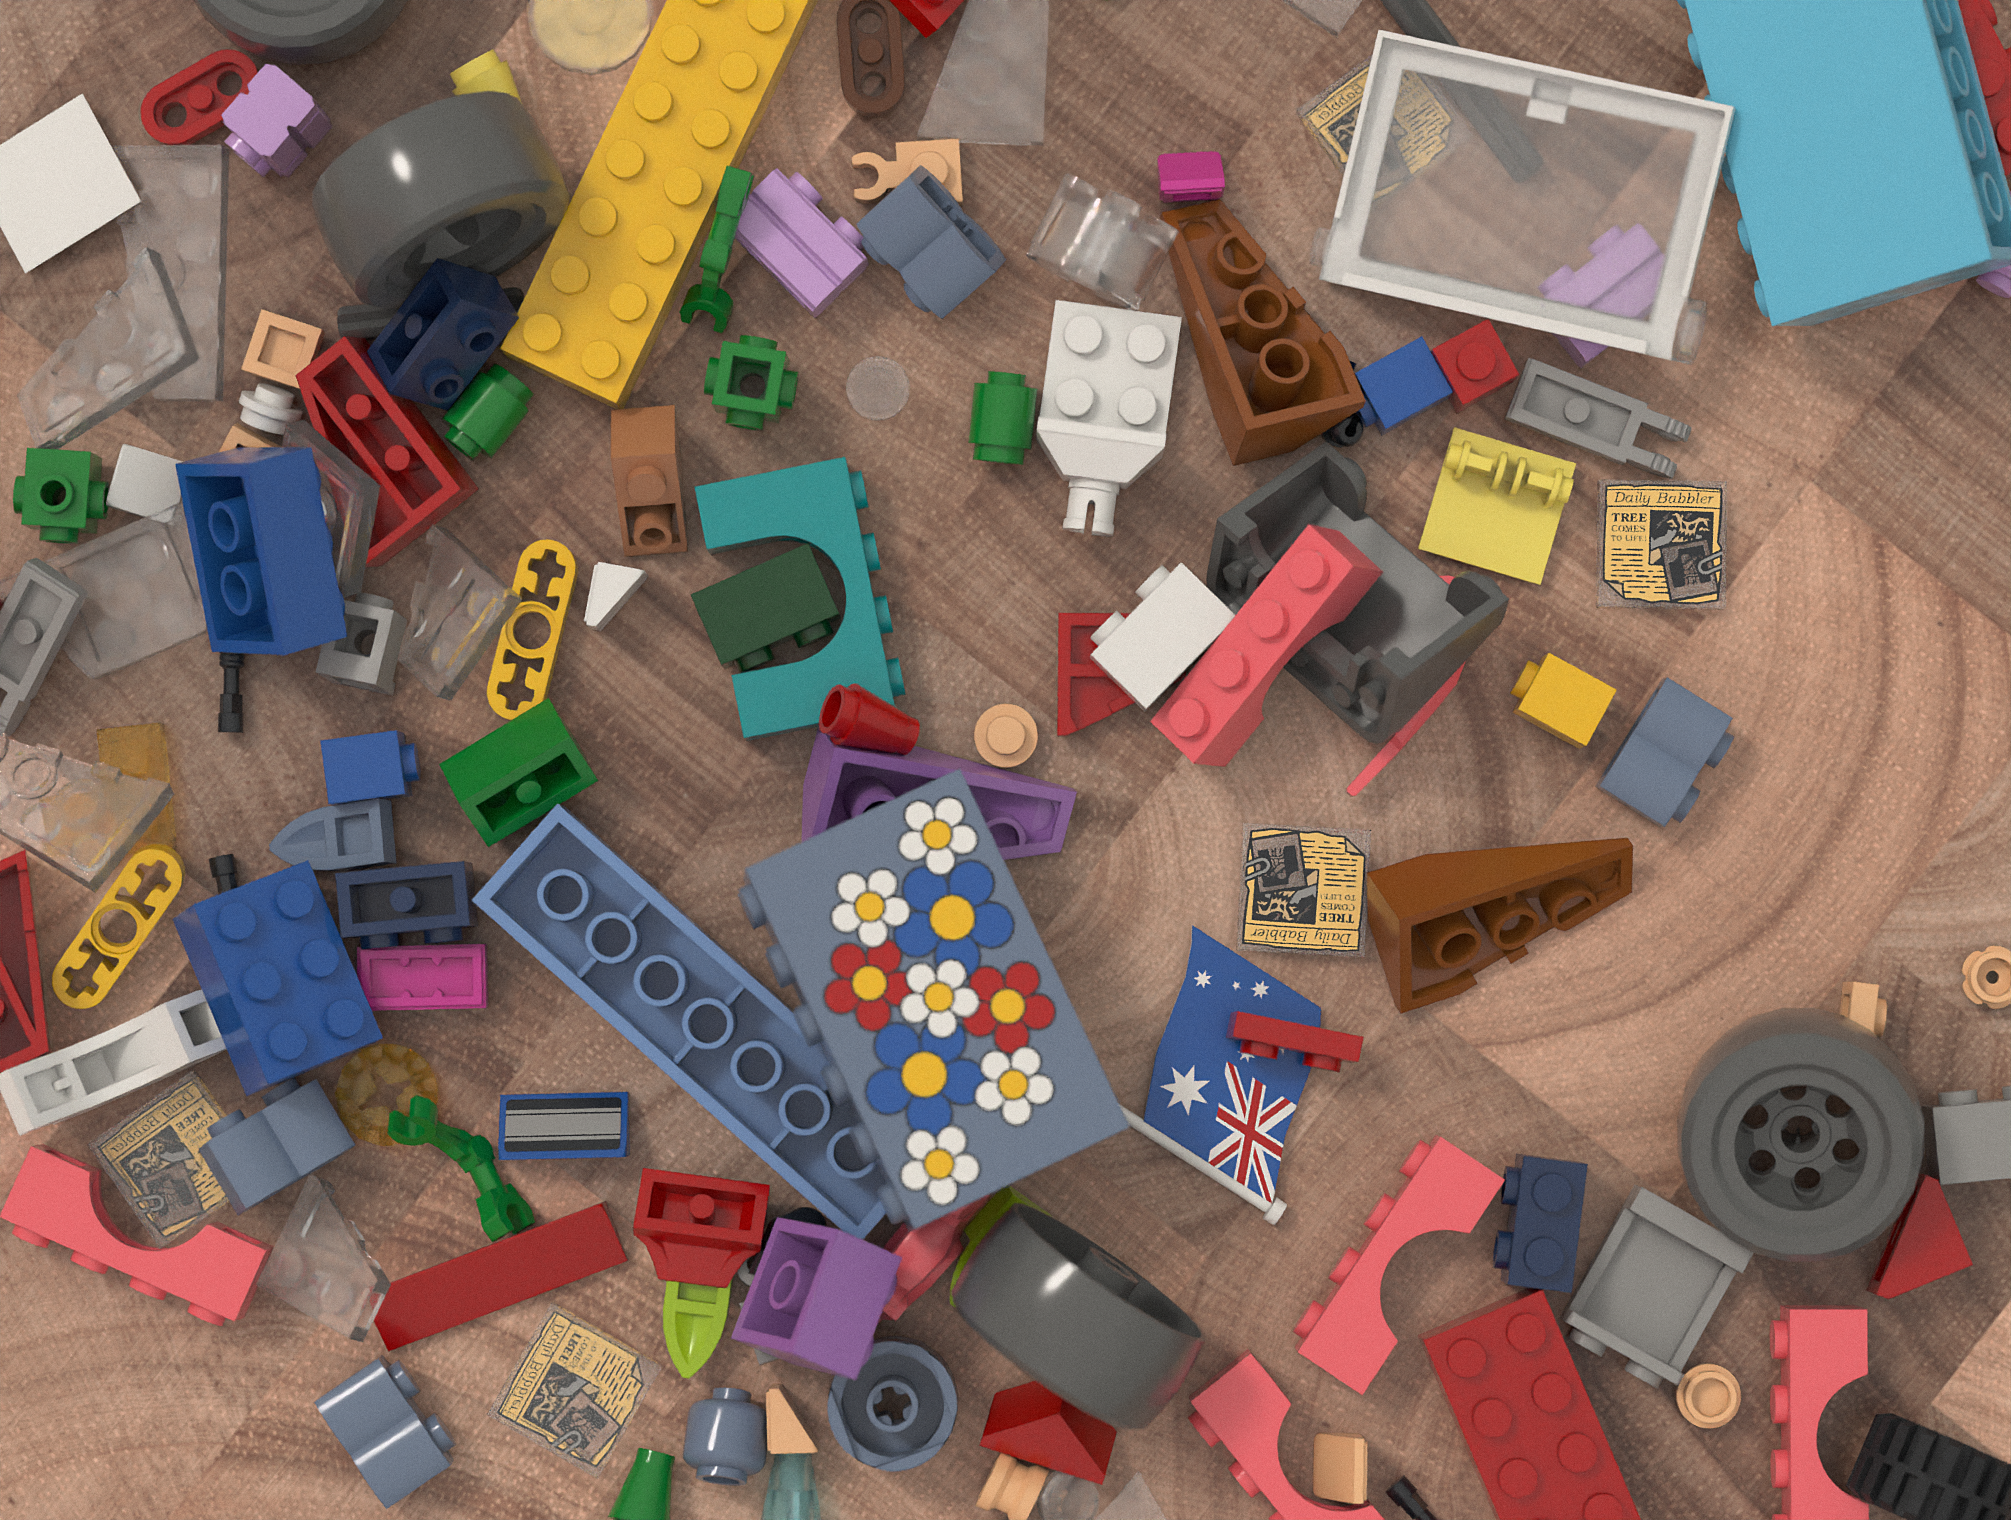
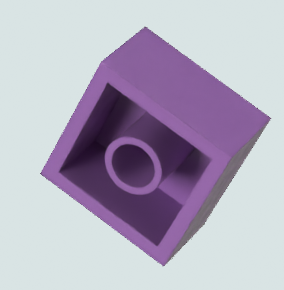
M777 1217L731 1339L796 1366L856 1380L860 1368L868 1361L874 1346L873 1334L883 1307L890 1301L897 1285L896 1273L902 1257L839 1229Z

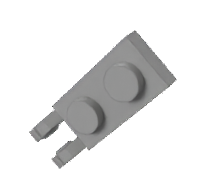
M1528 358L1504 418V420L1617 464L1624 465L1627 462L1638 469L1668 479H1673L1677 464L1664 455L1655 452L1651 453L1633 446L1638 429L1641 425L1649 431L1675 442H1687L1692 427L1683 422L1648 409V403Z
M38 558L28 560L23 565L0 611V688L8 692L0 706V737L3 739H7L19 727L23 716L31 704V699L35 698L89 593L88 590Z

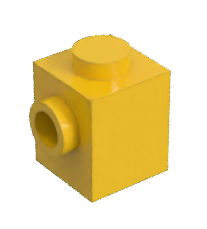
M1548 653L1542 657L1538 665L1530 660L1524 665L1510 691V694L1519 698L1512 713L1581 749L1587 746L1617 689Z

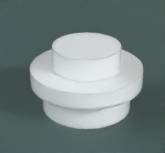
M258 383L256 391H242L239 403L244 406L240 417L243 422L255 428L280 435L289 434L292 423L300 421L303 411L298 406L292 404L294 394L285 389L264 383Z

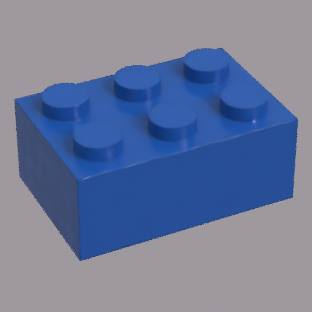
M238 447L175 464L212 652L287 655L347 637L344 621L345 602L337 584L332 558L333 539L325 521L320 494L321 476L314 462L312 447Z
M308 860L195 903L172 919L246 1096L361 1051L383 1038Z

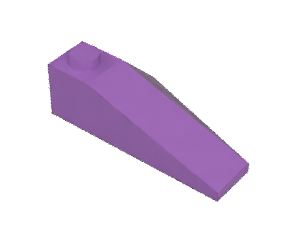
M818 725L803 784L801 842L953 771L961 769L1003 860L1061 852L1077 792L1074 788L914 746L909 754L902 755L896 752L891 753L835 745L832 743L829 735L823 734L820 731Z

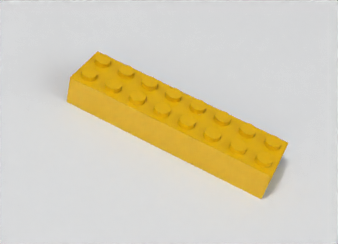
M818 0L666 1L518 310L519 319L507 333L500 348L507 358L615 409H624L711 227L726 166L739 168Z

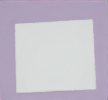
M83 94L0 145V227L25 273L141 202Z

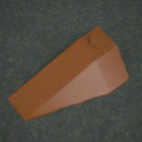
M1221 199L1161 213L1159 218L1209 403L1233 466L1293 452L1364 407L1366 401L1344 346L1331 331L1326 334L1304 309L1306 301L1294 287L1289 290L1265 262L1266 253Z
M1628 838L1432 853L1367 872L1368 922L1395 1006L1400 1014L1460 995L1478 984L1473 975L1503 957H1506L1510 964L1529 954L1525 944L1554 927L1558 930L1568 931L1632 893L1633 844Z

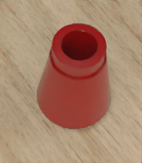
M853 683L848 687L840 684L834 686L826 696L819 716L820 731L823 734L829 735L832 743L835 745L891 753L896 752L902 755H907L911 752L917 742L920 731L918 719L908 716L907 713L857 683Z

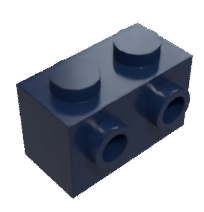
M437 258L367 350V354L389 394L448 411L496 347L505 338L519 319V316L495 276Z
M459 861L335 873L341 938H360L361 950L399 946L398 934L423 931L425 944L463 940L462 928L478 926L476 904L472 901L475 897L473 865L471 862Z
M1516 1153L1515 1166H1505L1503 1174L1505 1181L1501 1188V1204L1510 1205L1507 1230H1497L1493 1251V1268L1502 1269L1500 1278L1502 1282L1507 1285L1572 1293L1588 1164L1579 1161Z

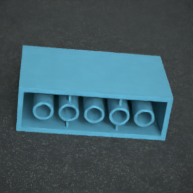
M1677 0L1682 8H1687L1693 32L1688 35V48L1695 66L1699 70H1703L1709 94L1705 96L1704 100L1736 108L1721 171L1726 186L1731 193H1736L1743 217L1737 223L1739 238L1745 252L1748 255H1753L1759 280H1756L1754 283L1755 298L1761 313L1765 317H1770L1772 326L1817 325L2011 266V195L1958 0Z

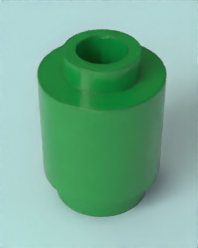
M494 363L486 374L478 372L441 418L450 428L444 435V438L459 452L473 461L479 453L492 459L529 412L526 404L534 394L514 375Z
M988 371L987 383H974L968 443L974 444L973 460L1023 465L1025 449L1031 450L1037 398V389L1025 387L1026 375Z

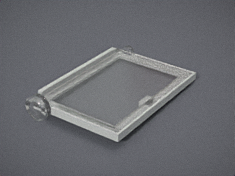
M1378 30L1331 230L1320 227L1317 229L1311 246L1310 264L1322 267L1319 278L1322 281L1692 365L1701 344L1708 304L1706 301L1690 298L1736 108L1725 104Z

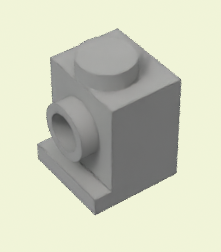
M357 593L355 602L344 600V621L347 637L322 644L316 673L334 684L393 696L396 685L393 682V677L407 619L392 610L394 605L392 600L372 594ZM375 634L371 654H363L361 651L363 639L368 635Z

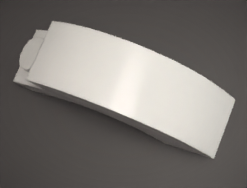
M201 989L165 1002L99 1035L0 1073V1092L18 1134L21 1136L50 1124L55 1125L117 1100L227 1050Z

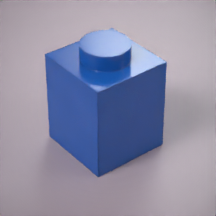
M1422 336L1355 373L1366 401L1364 407L1358 410L1356 414L1360 417L1365 427L1375 423L1381 436L1448 400L1453 393Z
M398 730L320 740L328 804L330 805L378 798L388 800L413 796L411 782L421 780L420 761L416 743L406 744L405 733Z

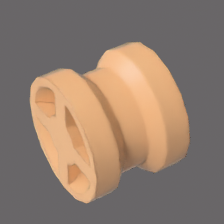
M999 1453L975 1506L985 1511L996 1508L1006 1513L1009 1520H1027L1049 1470L1038 1464L1027 1467L1017 1462L1016 1457Z

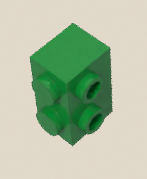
M549 698L439 764L459 805L488 847L598 781L578 742Z

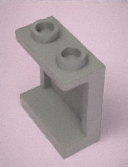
M1634 1185L1560 1319L1574 1326L1568 1336L1569 1339L1601 1357L1607 1346L1627 1356L1630 1359L1624 1370L1658 1389L1664 1378L1679 1386L1685 1375L1681 1371L1736 1272L1743 1273L1754 1252L1735 1243L1721 1231L1641 1186Z

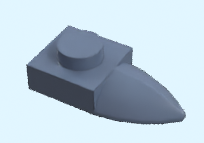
M378 798L327 806L307 812L285 826L271 841L269 849L280 859L292 865L308 860L312 870L344 872L396 864L391 800Z

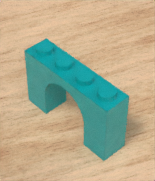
M846 457L695 486L706 549L710 555L780 541L808 543L810 547L820 551L836 566L845 585L846 608L843 621L834 638L820 652L795 663L731 675L744 739L750 741L818 727L824 700L830 690L838 684L848 687L853 683H857L895 706L894 697L906 695L899 657L886 660L882 634L892 633L893 626L887 596L874 597L869 572L881 570L874 532L861 534L857 510L869 508L862 470L849 472Z

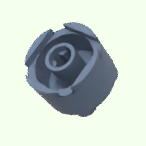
M880 1337L874 1339L872 1353L868 1361L860 1368L856 1380L834 1376L827 1403L828 1419L836 1440L843 1450L852 1457L873 1468L889 1472L904 1471L927 1462L946 1443L953 1430L957 1416L958 1392L949 1366L930 1346L920 1340L909 1337ZM893 1387L897 1395L907 1393L911 1401L904 1405L902 1418L894 1419L890 1410L878 1411L876 1404L882 1401L884 1388Z

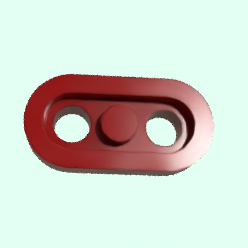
M224 49L206 56L154 86L146 94L140 111L141 121L145 130L154 140L166 147L182 148L195 143L225 125L222 117L223 112L240 93L248 95L250 91L247 85L256 76L259 69L248 56L236 50ZM237 75L241 77L242 87L238 93L231 96L222 94L221 83L227 76ZM173 107H184L187 111L185 122L178 127L168 126L166 123L168 111Z

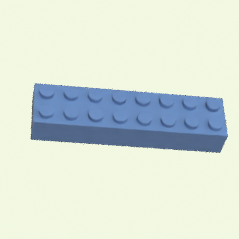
M557 804L472 901L842 1231L863 1240L886 1214L876 1192V1189L886 1183L875 1161L864 1166L852 1142L848 1130L858 1123L848 1102L836 1106L827 1089L820 1071H822L823 1067L829 1065V1062L820 1043L808 1047L794 1018V1010L571 811L565 806Z

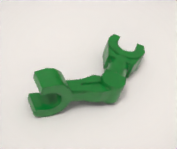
M726 166L719 190L716 212L700 259L699 267L704 269L702 283L695 284L689 288L680 309L681 321L691 324L696 310H705L714 316L715 324L713 331L722 333L729 322L734 308L733 300L727 292L720 288L722 274H725L739 221L751 192L755 177L751 172Z
M418 1095L410 1099L409 1117L397 1110L389 1113L388 1135L395 1142L412 1146L430 1143L442 1150L452 1160L457 1161L465 1173H470L481 1195L475 1199L480 1213L481 1225L492 1242L501 1239L510 1232L513 1235L518 1234L535 1223L532 1209L528 1203L519 1195L511 1183L504 1185L493 1163V1160L496 1158L492 1145L485 1137L481 1135L472 1136L465 1130L450 1127L438 1121V1108L436 1104L430 1099Z

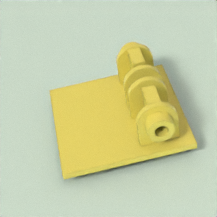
M1454 427L1418 549L1541 585L1564 503L1567 504L1574 482L1572 476L1576 463Z

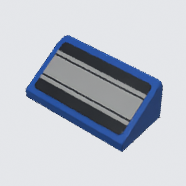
M629 1092L500 1095L498 1160L630 1156Z

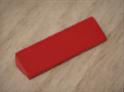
M604 1201L362 1293L389 1352L628 1261L608 1204Z

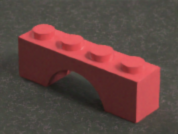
M1308 524L1150 722L1193 764L1226 767L1264 720L1262 714L1263 701L1269 687L1281 669L1313 637L1330 626L1344 621L1383 571L1340 531Z
M1438 1135L1434 1136L1429 1145L1420 1139L1412 1148L1399 1169V1172L1407 1176L1397 1194L1392 1198L1384 1193L1379 1198L1363 1224L1372 1230L1358 1252L1350 1246L1344 1251L1328 1276V1279L1336 1283L1335 1287L1323 1305L1312 1300L1292 1331L1301 1337L1294 1347L1298 1353L1361 1395L1364 1394L1398 1342L1386 1323L1380 1302V1287L1383 1273L1392 1256L1409 1240L1430 1231L1452 1230L1470 1234L1505 1181V1179Z
M44 1144L30 1147L0 1214V1218L15 1224L12 1234L16 1237L43 1248H48L51 1240L74 1250L70 1260L76 1264L101 1274H106L109 1266L132 1276L129 1286L133 1289L160 1300L165 1299L167 1292L191 1302L187 1312L218 1326H223L226 1318L235 1322L245 1317L275 1250L274 1246L218 1221L207 1224L192 1239L176 1247L160 1248L139 1243L124 1234L110 1218L102 1198L101 1169Z
M1780 1305V1320L1771 1321L1769 1338L1772 1359H1781V1385H1772L1770 1391L1771 1420L1773 1424H1781V1449H1772L1770 1472L1772 1487L1781 1488L1782 1514H1773L1771 1520H1869V1504L1842 1491L1833 1483L1821 1464L1817 1449L1818 1423L1828 1401L1843 1386L1868 1374L1867 1309L1857 1305Z
M1249 1349L1189 1396V1400L1196 1408V1411L1187 1418L1211 1448L1219 1441L1224 1443L1237 1460L1228 1469L1251 1498L1262 1491L1277 1511L1268 1518L1269 1520H1385L1369 1499L1364 1500L1363 1504H1325L1300 1493L1287 1480L1280 1466L1277 1446L1279 1430L1291 1406V1402Z

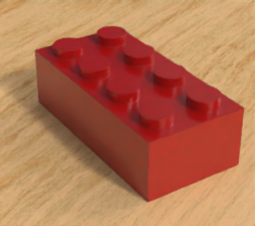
M1524 1289L1418 1335L1496 1520H1641L1542 1289Z

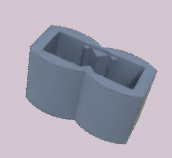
M922 165L914 170L856 224L863 234L861 243L867 253L882 265L889 263L899 271L905 281V293L912 303L924 312L932 311L941 319L993 275L1006 261V258L990 236L962 211L945 186Z
M1668 677L1663 678L1645 704L1595 787L1659 827H1665L1671 818L1681 823L1700 794V790L1692 786L1704 764L1714 769L1724 757L1734 739V736L1726 731L1733 718Z
M292 1078L261 1097L267 1106L263 1110L245 1118L242 1111L238 1109L207 1128L212 1139L207 1141L199 1151L238 1216L332 1162L355 1146L354 1141L317 1079L300 1087L297 1080Z
M381 1355L322 1395L314 1403L334 1435L351 1456L372 1491L387 1509L451 1466L454 1459L448 1450L454 1447L456 1442L436 1413L426 1418L418 1408L412 1397L418 1394L420 1389L405 1365L400 1360L390 1365L386 1358Z

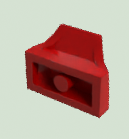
M643 1168L633 1224V1235L646 1245L654 1263L658 1279L727 1288L735 1273L746 1259L761 1252L770 1198V1185Z

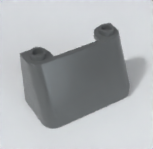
M1325 441L1217 518L1206 585L1236 615L1308 524L1338 530L1383 573L1344 621L1330 626L1313 637L1294 654L1283 668L1361 737L1371 743L1381 744L1399 732L1502 623L1509 598L1502 593L1500 587L1490 577L1469 570L1461 572L1452 579L1450 584L1446 583L1364 512L1367 500V481L1363 470L1355 461L1342 456Z

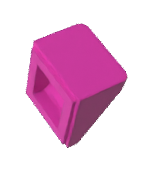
M1208 151L1159 155L1157 159L1159 200H1163V203L1218 200L1220 197H1223L1225 179L1219 152Z

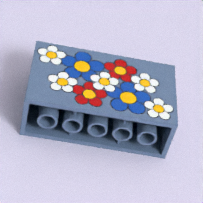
M961 769L953 771L745 868L743 881L746 886L738 889L739 894L737 896L753 930L765 925L773 942V946L766 948L767 953L765 955L781 989L792 984L802 1005L794 1008V1018L808 1047L820 1043L828 1059L829 1065L822 1068V1071H820L835 1105L839 1106L848 1102L858 1124L848 1130L849 1135L864 1166L875 1161L886 1184L876 1189V1192L892 1225L903 1220L908 1232L915 1230L1130 1127Z

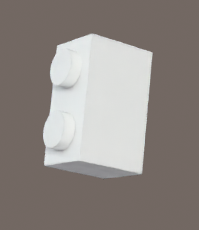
M1182 562L1171 573L1161 565L1135 592L1143 602L1126 619L1116 611L1090 637L1098 645L1091 653L1090 659L1144 712L1218 638L1235 616Z

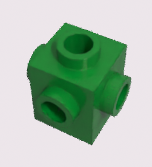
M740 335L739 343L722 342L720 358H709L704 395L713 396L712 406L716 413L726 414V425L762 431L764 421L779 423L781 408L793 409L799 372L788 370L790 362L786 351L777 350L778 342L762 337ZM749 376H758L765 382L763 393L756 398L746 397L741 392L742 382Z
M27 448L25 476L18 475L16 477L13 490V508L16 514H22L21 524L33 530H40L39 541L50 543L78 544V533L97 534L98 519H106L109 511L106 500L110 487L108 481H101L102 458L88 451ZM66 490L64 501L58 505V496L62 491Z

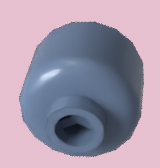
M714 1388L712 1398L696 1401L689 1408L683 1446V1459L690 1467L697 1470L696 1478L698 1480L718 1485L741 1486L747 1484L748 1476L755 1475L764 1468L767 1456V1415L763 1408L751 1403L752 1394L750 1392L735 1388Z

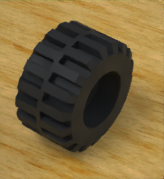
M1892 1413L1875 1415L1846 1484L1855 1497L1907 1520H2011V1464Z

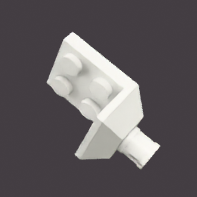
M1056 300L1040 417H1038L1037 442L1062 480L1069 481L1068 488L1070 492L1067 514L1063 521V530L1084 534L1087 508L1092 504L1094 505L1095 512L1091 535L1113 536L1116 497L1119 495L1120 488L1127 489L1162 458L1167 435L1166 428L1182 317Z

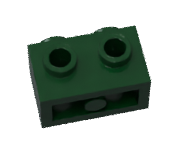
M808 543L691 594V598L721 666L727 669L736 665L739 673L754 670L775 659L771 649L795 639L798 648H802L834 633L830 623L841 619Z

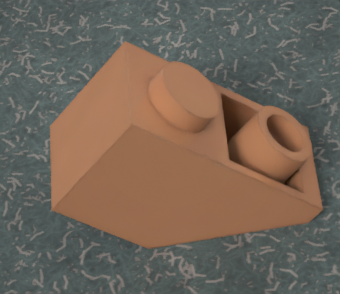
M675 405L611 410V464L624 556L688 552L682 459Z

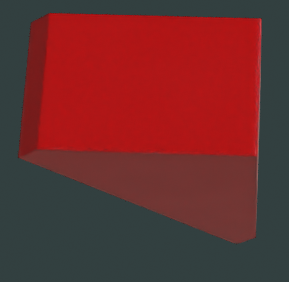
M1924 1174L1918 1175L1915 1189L1893 1224L1866 1291L1886 1299H1891L1973 1265L1937 1179Z
M1035 1380L994 1394L979 1446L1102 1485L1117 1431L1111 1424L1074 1406Z

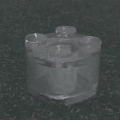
M1065 174L1031 241L1032 245L1026 256L1037 265L1069 282L1071 279L1089 288V293L1125 309L1137 311L1142 301L1146 299L1179 230L1147 214L1141 220L1138 218L1143 208L1140 204L1111 190L1107 191L1104 198H1097L1096 196L1099 192L1097 188L1075 176Z

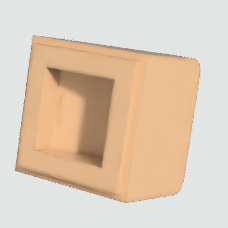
M772 1384L766 1391L767 1451H771V1454L818 1452L820 1449L819 1442L783 1385Z
M1320 1432L1315 1434L1313 1443V1492L1315 1496L1352 1504H1363V1501L1367 1500L1368 1442L1360 1433Z

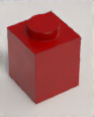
M1489 319L1482 321L1431 350L1433 357L1453 391L1449 401L1456 413L1512 384L1519 376L1516 367Z

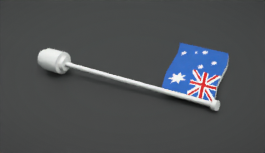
M1191 925V945L1185 978L1155 1053L1144 1117L1142 1119L1122 1105L1120 1107L1129 1126L1265 1212L1263 1219L1274 1226L1287 1207V1204L1277 1197L1274 1199L1285 1135L1311 1067L1302 1065L1304 1053L1280 1048L1277 1060L1240 1053L1241 1041L1226 1038L1231 1012L1239 1011L1320 1028L1321 1007Z

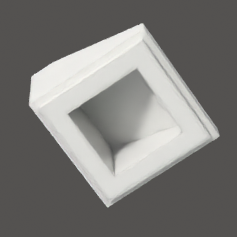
M123 444L108 492L106 505L116 510L175 525L182 500L175 464L182 461Z
M598 562L597 565H594L584 618L586 625L593 630L601 631L644 583L648 574L644 570Z

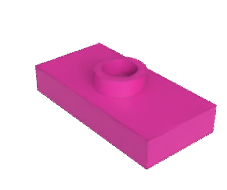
M487 944L396 946L361 950V947H357V977L372 1011L488 1008Z

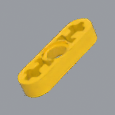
M545 539L532 543L523 551L519 559L487 685V698L490 706L498 715L510 721L547 699L578 577V564L575 556L566 546L555 540ZM548 552L557 553L556 562L566 568L563 578L555 577L551 579L546 595L549 599L560 598L556 611L540 602H521L523 592L526 589L537 595L540 576L531 571V566L534 560L544 561ZM528 613L542 614L550 623V637L542 647L537 649L522 647L515 637L516 623L522 616ZM509 651L527 660L544 659L540 673L528 667L525 686L534 691V697L532 702L521 701L518 710H509V699L500 694V688L503 683H514L519 665L516 663L506 664Z
M149 844L138 849L130 858L54 968L52 987L62 1003L75 1009H87L100 1003L177 895L184 882V862L174 849L163 844ZM157 860H160L168 866L164 876L172 883L168 887L161 883L153 887L143 902L145 905L155 907L154 912L148 914L140 902L132 897L121 895L118 891L121 887H125L132 896L145 877L144 871L138 867L139 864L142 862L147 866H152ZM121 909L130 913L137 925L135 937L126 943H115L108 940L101 930V918L106 912ZM88 938L99 952L109 957L118 958L119 962L113 966L105 956L92 977V980L99 987L94 989L93 987L85 986L81 992H77L69 986L73 980V975L66 969L68 966L79 970L84 966L94 951V948L82 944Z

